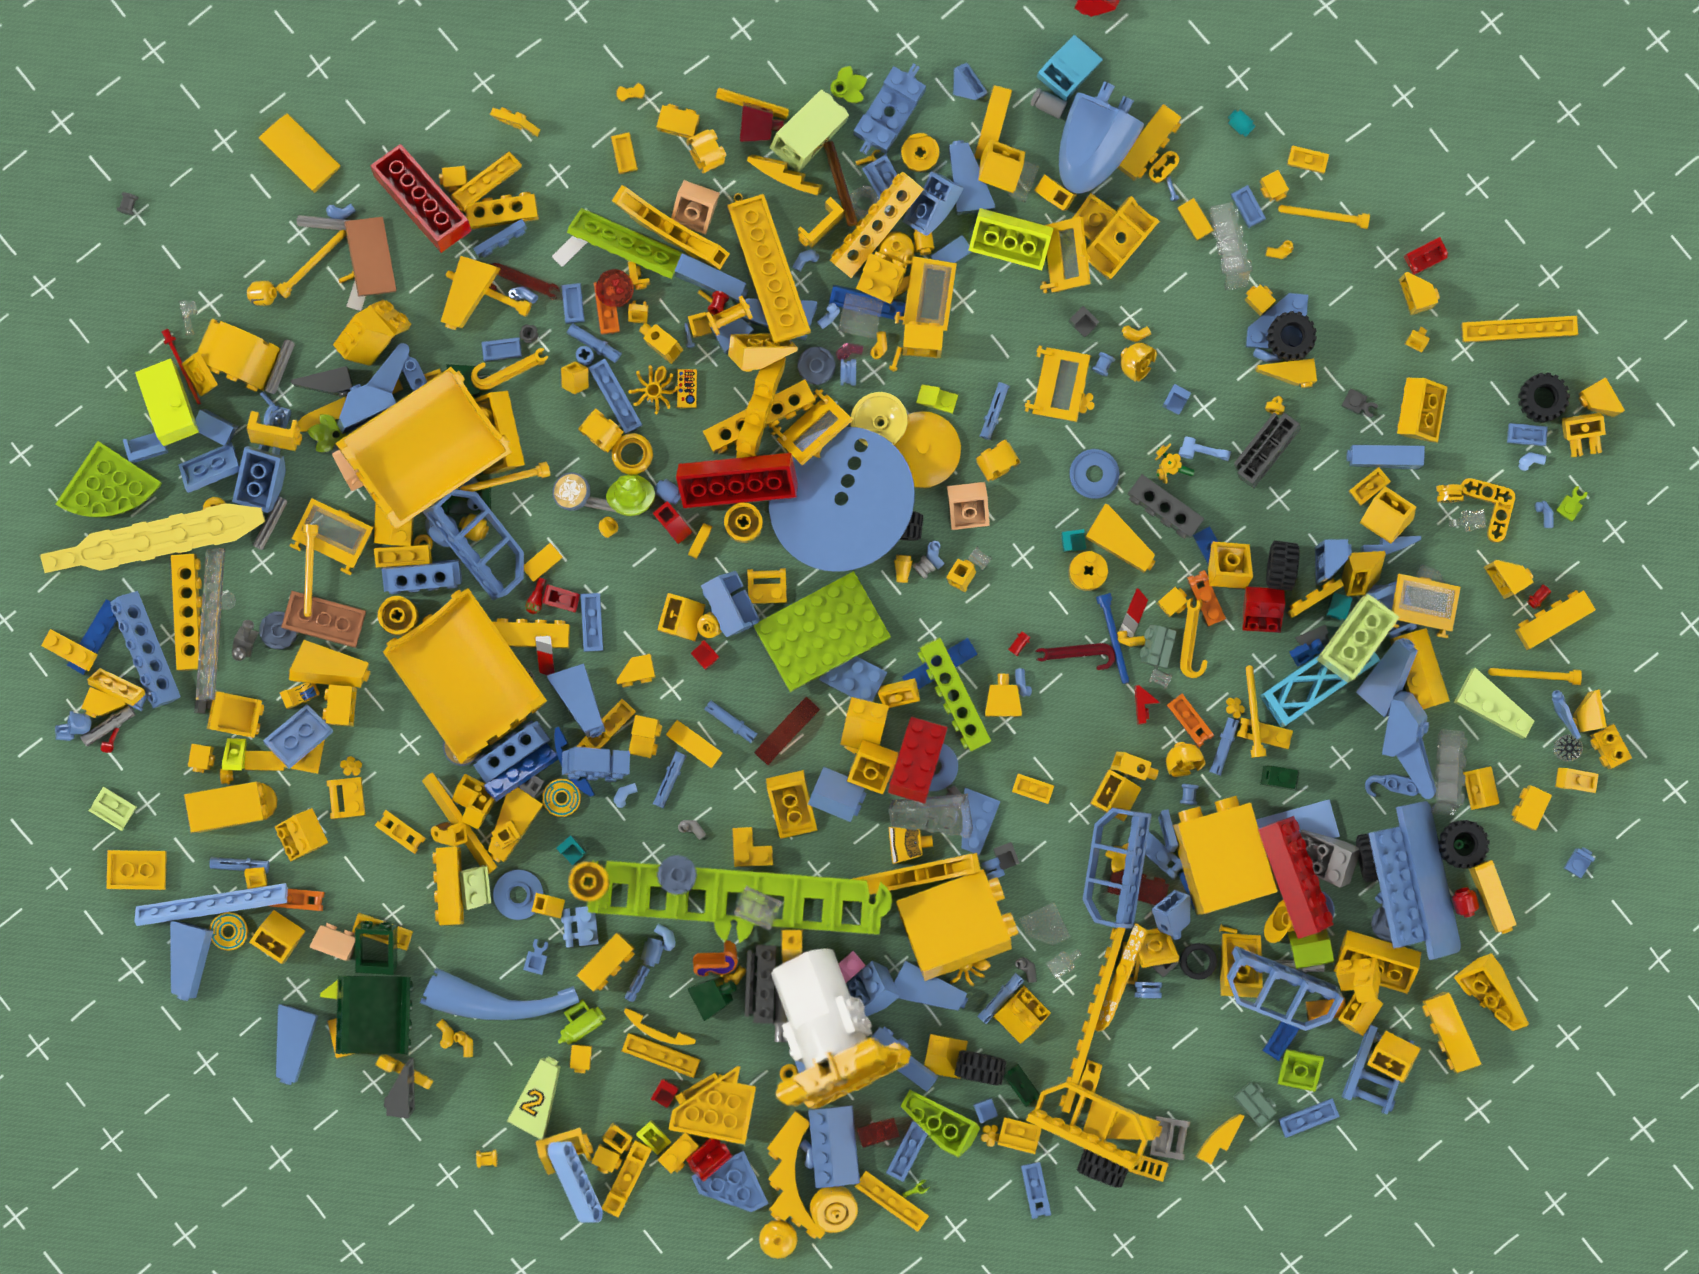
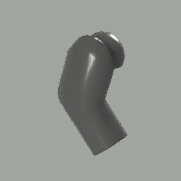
M1024 957L1017 959L1015 965L1018 969L1026 972L1027 983L1037 982L1035 964Z

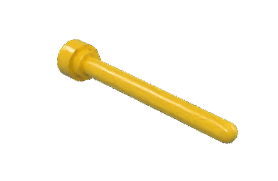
M1285 205L1278 207V211L1281 213L1355 223L1356 226H1360L1363 229H1368L1370 214L1366 213L1353 216Z
M340 230L287 282L280 283L276 287L280 295L285 299L290 296L291 288L347 235L346 230Z
M447 271L446 277L453 280L455 272ZM490 288L485 293L489 297L516 308L518 314L524 317L528 315L532 303L526 300L517 301Z
M547 462L538 463V466H535L533 469L465 485L460 490L473 492L533 476L545 478L550 476V469Z
M310 524L303 525V533L306 536L304 615L306 617H310L312 614L314 537H316L319 525Z
M1248 665L1246 667L1254 743L1252 750H1250L1251 758L1264 757L1267 755L1266 748H1264V745H1261L1253 666Z
M1490 668L1488 670V674L1491 676L1566 680L1568 683H1572V685H1581L1582 680L1581 670L1569 671V673Z

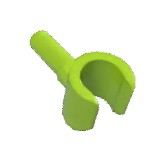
M921 1180L916 1187L902 1193V1196L905 1198L917 1192L924 1194L930 1188L922 1187V1184L927 1180Z

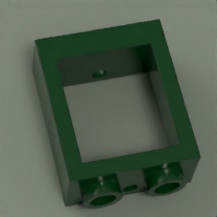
M362 921L355 928V973L394 975L397 970V925H392L390 922L373 924L372 921ZM363 934L388 935V961L363 960Z

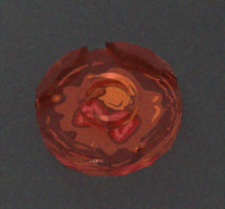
M611 269L602 273L596 283V294L599 300L606 306L613 308L627 304L634 292L631 277L618 269Z

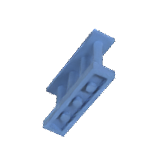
M1370 1025L1364 1034L1341 1097L1351 1100L1352 1097L1355 1098L1357 1096L1383 1106L1381 1112L1388 1114L1395 1105L1393 1098L1400 1081L1394 1078L1393 1081L1367 1072L1363 1068L1365 1061H1369L1372 1055V1050H1370L1372 1043H1379L1382 1038L1379 1032H1377L1378 1028ZM1407 1040V1042L1414 1044V1041ZM1364 1078L1390 1088L1386 1099L1360 1090L1357 1086L1358 1080Z

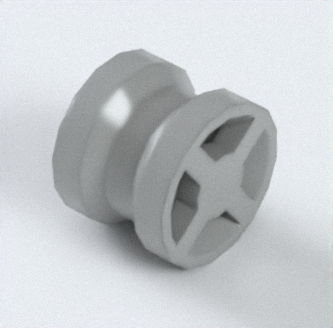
M924 555L918 563L912 565L924 580L930 572L936 570Z

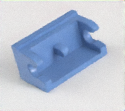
M206 409L199 410L195 419L200 434L224 446L230 443L238 428L237 425Z

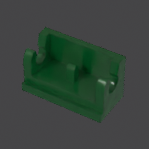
M1019 1064L1004 1073V1078L1025 1107L1039 1098L1040 1093Z

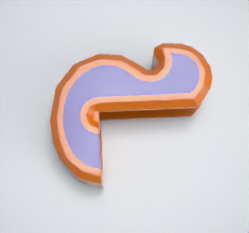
M729 940L724 942V952L697 953L693 957L694 973L702 977L708 976L709 972L720 975L729 974L736 969L738 964L737 947Z

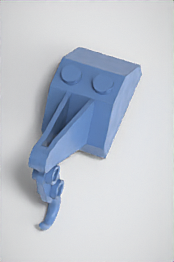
M401 343L395 348L367 385L361 386L358 384L350 388L337 423L342 434L364 425L396 403L392 392L401 371H403L413 391L427 383L416 359L409 356L407 344Z
M270 405L264 416V425L286 429L291 410L281 407L271 414L274 406ZM260 444L258 448L244 447L232 500L233 503L260 507L263 512L267 513L272 511L281 492L286 472L284 456L279 455L281 448L273 447L272 452H268L270 446Z
M1400 691L1392 698L1382 751L1383 755L1391 757L1396 755L1410 777L1397 774L1370 776L1365 783V789L1370 796L1376 797V793L1372 792L1370 788L1373 782L1380 783L1389 791L1409 796L1421 793L1425 799H1430L1436 794V787L1422 739L1429 729L1428 716L1413 693Z

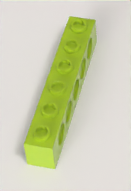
M938 637L918 647L920 652L917 654L922 663L926 662L929 668L926 672L930 680L934 679L937 684L934 687L939 698L943 697L945 701L943 707L947 714L951 713L954 719L951 723L955 731H960L962 735L960 741L964 749L968 748L969 751H973L991 742L941 638ZM935 655L941 657V663L938 666H933L931 663V659ZM942 673L949 674L950 679L947 683H941L940 675ZM951 690L958 692V697L955 700L948 698V693ZM958 708H966V715L964 717L957 716ZM973 724L975 727L974 733L966 734V726Z

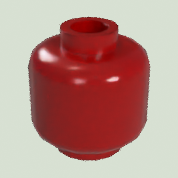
M1468 887L1456 890L1452 896V903L1456 914L1463 915L1465 918L1475 915V911L1479 909V902L1475 891L1470 890Z

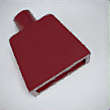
M743 102L740 142L770 140L771 131H779L783 127L784 120L773 119L772 109Z

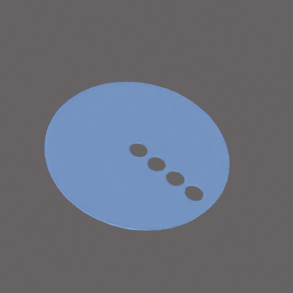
M845 427L822 448L820 458L812 456L804 465H801L793 457L798 481L796 498L769 500L771 523L776 536L784 548L797 560L808 566L824 571L840 572L855 570L869 565L880 559L896 545L911 519L915 490L912 473L905 458L890 441L867 429ZM826 430L809 436L796 446L803 452ZM859 439H865L868 443V447L864 452H857L854 448L855 442ZM852 457H859L861 459V466L857 470H851L848 467V461ZM847 474L855 478L854 485L849 488H845L841 484L843 476ZM840 492L848 495L847 503L842 506L835 503V496Z

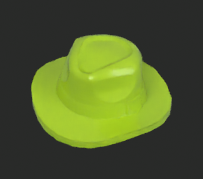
M639 475L620 476L610 486L606 493V500L609 506L617 513L625 516H636L645 512L655 501V491L651 483Z

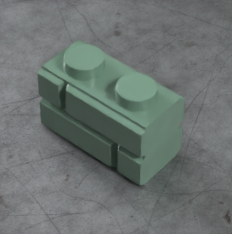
M1150 625L1145 632L1146 642L1140 651V662L1159 668H1167L1176 631L1157 625Z
M1249 1082L1233 1098L1256 1125L1261 1127L1277 1113L1274 1109L1276 1104L1270 1098L1266 1099L1262 1095L1264 1091L1257 1083L1253 1085L1252 1082Z

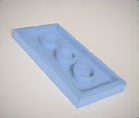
M1330 800L1256 819L1260 829L1271 823L1294 816L1299 824L1300 832L1301 830H1306L1331 838L1340 837Z

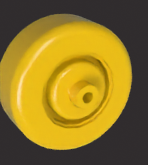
M843 1186L824 1187L811 1200L810 1214L816 1226L825 1232L838 1233L844 1231L853 1224L857 1217V1202L853 1194Z

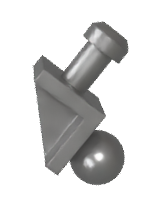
M251 620L243 621L242 626H240L234 637L232 657L236 661H242L246 657H251L253 644L259 632L252 630L254 623Z

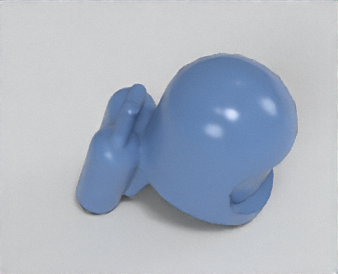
M70 711L67 724L55 726L56 740L70 741L74 739L75 734L88 733L91 728V718L89 715Z

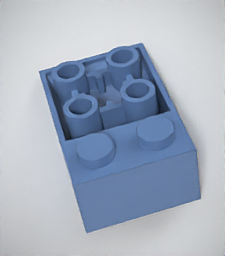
M871 961L846 983L850 996L859 998L863 1002L866 1017L887 1008L900 996L887 967Z

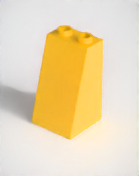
M251 782L184 794L191 833H201L267 820L266 815L269 814L267 804H263L262 799L265 796L264 786L260 785V782Z

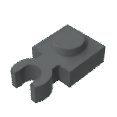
M1351 388L1341 405L1356 414H1359L1362 410L1369 418H1372L1373 414L1368 411V408L1373 407L1377 409L1378 407L1376 403L1365 402L1367 396Z

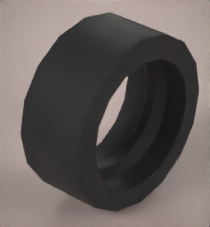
M1201 943L1187 946L1181 953L1179 960L1184 974L1197 980L1206 979L1211 976L1217 966V958L1213 949ZM1202 950L1209 956V967L1204 972L1196 973L1189 969L1187 958L1191 952Z

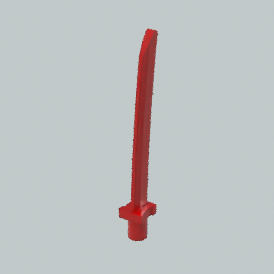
M165 329L162 331L165 338L163 342L165 345L169 344L197 404L200 405V399L182 366L183 362L173 344L176 338L175 336L172 337L169 329Z

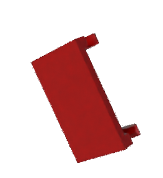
M1441 237L1407 253L1404 259L1412 274L1415 275L1447 259L1448 252Z
M710 1138L689 1156L686 1161L691 1170L704 1182L733 1156L724 1143L722 1144L719 1139Z

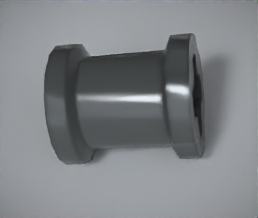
M122 192L123 198L120 207H117V211L133 216L134 212L132 210L135 201L139 197Z

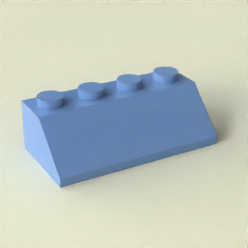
M1348 539L1323 540L1315 546L1316 585H1320L1328 580L1351 556L1352 549L1351 544H1348Z
M853 1106L824 1107L809 1110L816 1188L860 1183Z

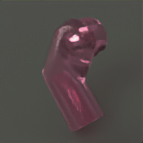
M845 343L837 350L836 356L839 360H845L852 353L862 355L864 346Z

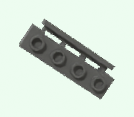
M1273 413L1235 461L1234 465L1238 470V477L1254 489L1301 430L1300 424L1286 413L1279 420L1277 414Z
M1141 474L1127 494L1130 496L1129 500L1137 506L1141 505L1145 508V512L1159 518L1160 522L1166 527L1176 530V534L1183 539L1186 537L1190 539L1205 519L1143 474ZM1150 493L1153 496V501H1146L1144 494ZM1160 505H1167L1169 512H1161ZM1177 515H1181L1184 518L1183 524L1176 522L1175 517Z
M757 945L756 953H752V950H748L745 1017H749V1014H754L753 1023L773 1024L775 984L771 972L776 967L775 945ZM754 956H758L757 973H754ZM754 975H757V992H753ZM753 994L756 995V1011L754 1012L752 1011Z

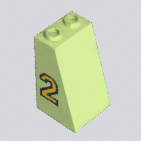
M821 89L776 133L770 149L783 161L788 162V165L794 171L800 172L824 144L846 123L849 114L843 106L838 105L829 93H825Z
M549 1056L540 1059L507 1120L541 1140L547 1133L561 1066L557 1065L558 1061Z

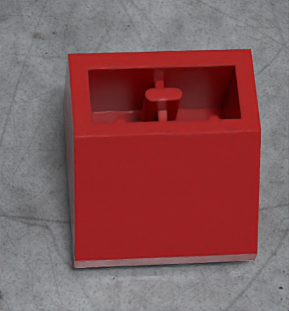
M1246 587L1242 631L1281 633L1285 608L1284 590Z

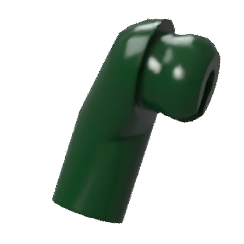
M1462 835L1454 840L1453 846L1456 849L1469 848L1472 840L1467 838L1468 836Z

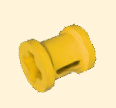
M494 1149L492 1152L476 1151L477 1168L487 1165L497 1167V1150Z

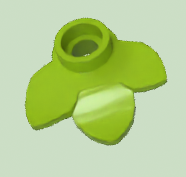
M846 66L838 72L837 79L832 82L831 93L835 97H843L849 103L861 102L864 98L860 90L865 86L867 78L861 75H853L851 66ZM839 85L844 88L841 92L836 89Z
M321 414L320 424L312 426L307 431L311 438L318 441L316 445L317 452L332 450L336 442L346 437V433H341L335 419L327 414ZM338 431L340 436L334 437L333 432Z

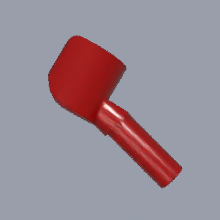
M116 727L113 730L109 742L102 741V752L111 753L113 751L115 737L119 728Z

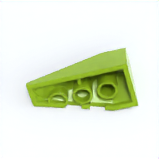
M909 1090L901 1104V1108L942 1150L958 1158L972 1145L980 1131V1127L976 1122L912 1090Z

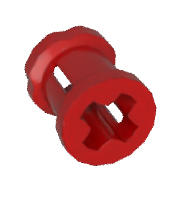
M715 291L712 294L713 300L707 309L712 315L724 311L725 303L729 300V296L722 291Z

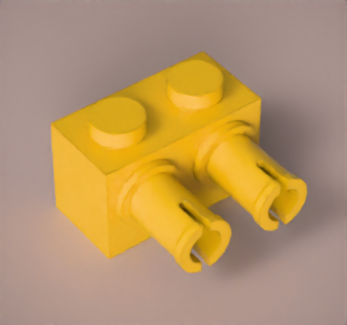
M1600 412L1561 418L1564 438L1570 440L1571 457L1583 456L1581 439L1587 437L1589 438L1590 454L1602 453L1600 436L1606 435L1604 416Z
M1611 724L1607 728H1603L1590 735L1592 738L1590 740L1591 745L1595 750L1598 749L1601 755L1599 759L1604 767L1607 766L1608 769H1612L1632 759L1615 724Z

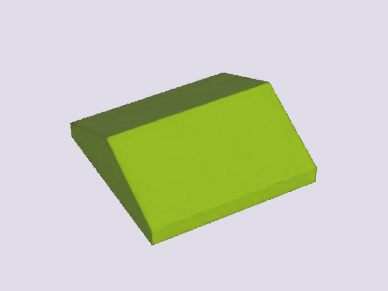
M1327 929L1300 939L1297 938L1295 932L1287 934L1296 969L1334 962Z
M1286 1049L1281 1062L1278 1084L1316 1092L1324 1057Z

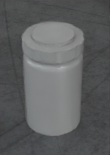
M1038 88L1031 99L1030 105L1060 119L1068 102Z

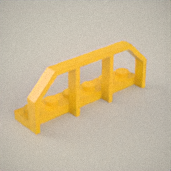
M1070 1081L1043 1090L1035 1109L1028 1114L1026 1120L1130 1170L1140 1163L1149 1140L1138 1113ZM1065 1087L1081 1094L1070 1125L1065 1124L1060 1118L1048 1116L1045 1111L1041 1110L1047 1094ZM1086 1097L1113 1109L1101 1140L1094 1134L1088 1135L1082 1132V1129L1076 1126ZM1118 1112L1132 1118L1142 1142L1136 1157L1132 1152L1122 1151L1115 1144L1106 1142Z

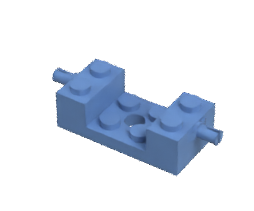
M913 64L908 73L902 72L893 66L883 83L882 89L867 113L862 116L855 127L854 136L865 142L859 150L863 154L867 155L871 146L887 154L926 91V86L914 77L920 69L918 65L916 67V64ZM886 108H893L895 114L892 117L886 116L884 114Z

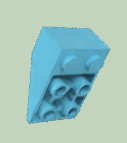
M1074 35L1038 72L1037 78L1062 100L1067 101L1103 59Z

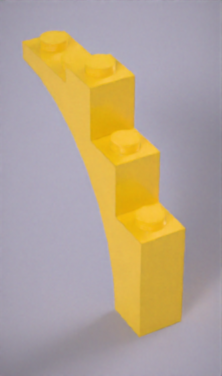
M621 185L612 200L613 203L630 215V218L640 226L655 232L665 241L680 247L691 257L720 270L730 255L720 245L676 222L623 185Z
M786 357L761 368L756 377L754 392L746 410L745 422L738 435L736 458L758 455L767 417L784 373Z
M977 853L853 878V880H866L869 895L877 893L880 882L891 891L981 871Z
M795 1110L767 1147L769 1150L768 1154L775 1160L780 1158L782 1160L768 1178L771 1181L769 1184L777 1191L779 1189L783 1190L769 1210L772 1211L770 1215L778 1221L781 1219L786 1221L790 1215L792 1217L791 1221L798 1227L803 1225L808 1229L806 1233L812 1238L818 1237L821 1239L825 1231L816 1226L812 1217L805 1209L796 1184L795 1161L802 1136L810 1125V1121Z

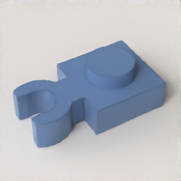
M535 939L533 942L535 950L534 952L528 951L523 970L543 975L548 956L542 954L548 948V942L544 943L543 948H539L537 946L538 939Z

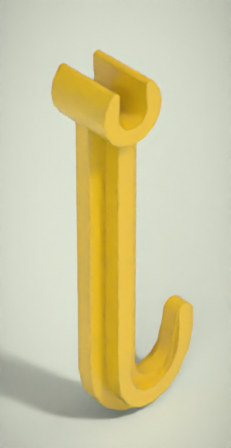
M544 348L537 349L534 354L485 379L477 377V373L485 367V363H481L473 369L471 380L475 387L480 390H488L537 365H543L548 356L540 358L539 355L543 354Z
M1190 598L1187 601L1188 611L1180 669L1185 676L1197 678L1206 671L1208 661H1202L1198 672L1192 670L1202 600H1197V606L1194 607L1192 605L1193 598Z

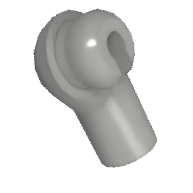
M683 820L678 825L680 832H693L699 840L707 835L695 820Z

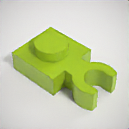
M1579 486L1573 488L1572 497L1565 496L1555 511L1570 522L1574 520L1583 507L1579 501L1585 499L1588 492H1584L1582 496H1578L1577 490Z

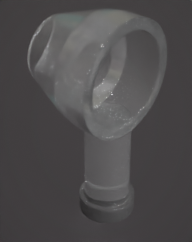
M181 300L179 304L186 331L185 335H195L191 317L198 313L195 301Z

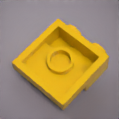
M875 252V254L870 253L856 289L892 304L907 269L902 267L904 263L895 259L892 262L885 260L886 255Z

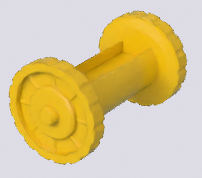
M743 296L739 297L740 303L714 316L710 312L705 313L710 322L709 326L712 327L716 336L720 335L719 328L739 318L747 316L749 320L753 319L749 310L750 306L746 303Z

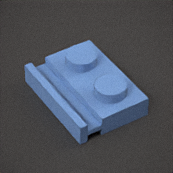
M886 154L862 167L879 199L881 193L892 185L894 177L898 175Z

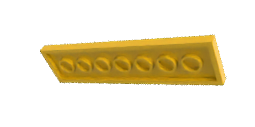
M764 194L728 204V210L773 343L777 344L810 334L811 330Z

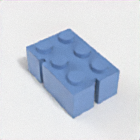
M736 571L719 575L701 585L703 595L709 601L711 611L717 618L720 629L726 637L744 632L761 621L746 590L731 597L730 593L743 587Z
M573 747L562 752V775H568L569 779L587 777L586 780H598V778H605L606 782H616V779H623V776L629 775L630 751L612 750V755H610V750Z

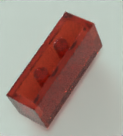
M1124 870L1118 872L1111 871L1109 881L1122 884ZM1142 874L1138 901L1157 905L1166 897L1169 884H1165V879L1154 877V880L1146 879V874ZM1108 886L1106 892L1120 896L1121 889Z

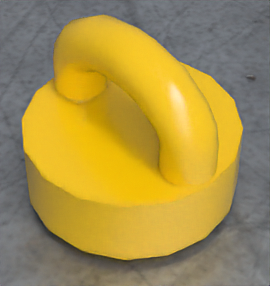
M1276 396L1271 402H1267L1265 410L1271 414H1284L1285 406L1282 405V397Z
M606 516L599 522V530L604 537L609 538L618 531V524L615 519Z

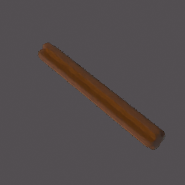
M829 141L824 144V149L848 226H855L858 222L834 142Z

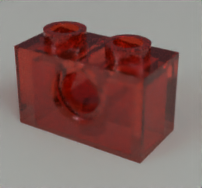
M894 1116L857 1128L862 1148L900 1136Z

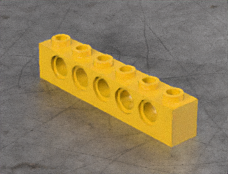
M904 172L896 175L892 185L881 193L880 199L869 208L865 218L858 221L856 229L852 234H848L844 239L843 245L833 252L830 261L852 278L868 259L869 254L873 253L924 189ZM903 190L902 196L897 198V193ZM891 205L890 211L884 213L885 207ZM879 220L878 225L872 228L873 222ZM863 235H867L866 240L864 242H860V238ZM854 250V255L848 257L849 251Z
M523 192L519 194L520 196L516 197L503 195L501 199L496 200L484 198L482 202H476L464 211L459 205L456 206L461 212L466 213L471 230L513 224L521 219L524 222L539 220L536 197L531 192ZM515 204H522L521 211L514 212L512 210ZM498 206L504 208L503 213L500 215L494 214V209ZM478 209H483L485 214L483 217L478 218L475 216V212Z
M806 380L775 394L765 428L777 426L780 424L779 420L785 417L787 420L797 415L796 412L801 409L806 411L814 407L813 403L816 402V399ZM793 396L800 399L799 404L796 406L789 403V399ZM775 405H780L783 408L780 414L772 412V408ZM747 409L703 431L713 453H724L728 450V446L732 444L737 446L740 433L738 425L741 422H745ZM729 431L732 436L729 440H723L721 433Z
M195 554L171 555L176 670L178 671L203 670V665L206 663L205 654H202V646H204L205 640L204 635H201V627L204 625L203 616L200 615L203 601L202 596H199L202 581L201 577H198L201 562L200 558H197ZM186 569L191 571V576L188 579H184L182 576ZM187 588L192 590L190 598H185L183 595ZM188 607H191L193 614L187 618L184 612ZM192 626L194 633L192 636L187 637L185 630ZM193 645L195 652L193 655L188 656L186 649Z

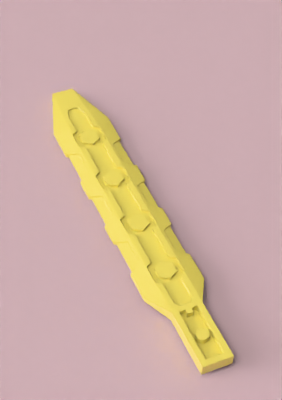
M225 503L207 507L201 511L187 514L180 513L165 519L151 522L144 521L132 524L129 527L90 533L78 546L40 554L45 573L80 565L101 571L118 567L125 563L139 560L146 561L161 555L175 552L182 553L191 551L193 548L236 541L264 523L265 520L262 508Z

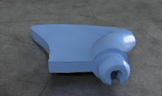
M1555 690L1552 693L1555 712L1576 739L1581 738L1564 695L1560 690Z

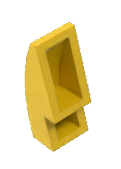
M676 720L666 736L711 769L723 754L678 720Z
M1237 1114L1220 1125L1204 1142L1196 1157L1212 1164L1220 1148L1228 1150L1244 1116Z

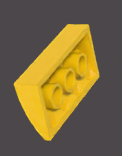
M288 114L282 116L259 137L314 193L341 167Z

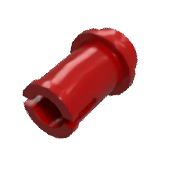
M1542 584L1533 596L1528 597L1527 603L1534 609L1540 608L1541 603L1551 594V590Z
M1022 631L1020 634L1017 633L1018 637L1008 648L1016 656H1019L1025 645L1030 643L1031 637Z

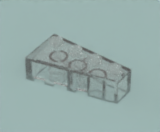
M1233 202L1211 206L1209 216L1214 239H1218L1216 241L1218 256H1222L1220 259L1222 275L1226 274L1225 290L1248 286L1252 264L1251 260H1247L1246 254H1248L1246 242L1243 243L1241 238L1244 234L1242 226H1238L1237 222L1239 220L1238 209H1234Z
M1441 729L1438 734L1436 760L1439 761V764H1436L1434 774L1438 782H1435L1436 794L1433 797H1436V802L1431 806L1432 813L1454 816L1458 808L1464 803V793H1461L1462 786L1465 785V775H1462L1463 768L1466 766V756H1463L1464 749L1467 748V738H1464L1465 731Z
M968 794L927 797L925 804L910 799L892 800L888 809L891 827L910 830L921 829L927 830L930 833L941 832L950 836L961 835L963 838H970L973 831Z

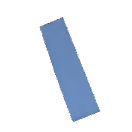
M1398 536L1392 544L1380 538V545L1361 546V552L1385 551L1386 555L1420 541L1421 536Z

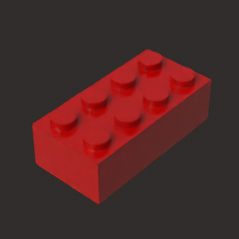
M910 717L888 793L925 804L948 727Z

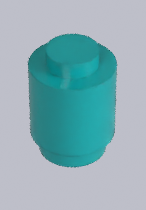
M1235 109L1228 116L1230 120L1228 124L1245 137L1256 127L1253 124L1254 121L1241 109L1239 111Z

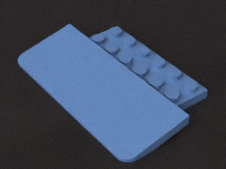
M1427 801L1396 807L1399 827L1369 833L1393 948L1425 941L1429 960L1457 953L1460 951L1461 942L1442 855L1439 852L1440 846L1438 845L1431 806Z

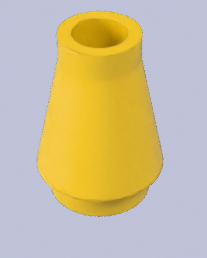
M896 555V559H894L896 582L908 583L913 562L910 555Z

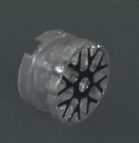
M1563 735L1554 742V754L1561 761H1574L1582 754V742L1580 739L1577 740L1573 737V735Z

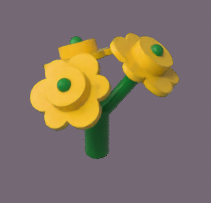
M1170 443L1166 447L1164 445L1158 447L1156 451L1157 457L1155 458V460H1158L1162 455L1166 457L1159 464V469H1157L1159 480H1162L1165 484H1168V474L1175 475L1179 472L1188 476L1194 475V469L1182 466L1179 454L1166 453L1167 449L1171 446Z

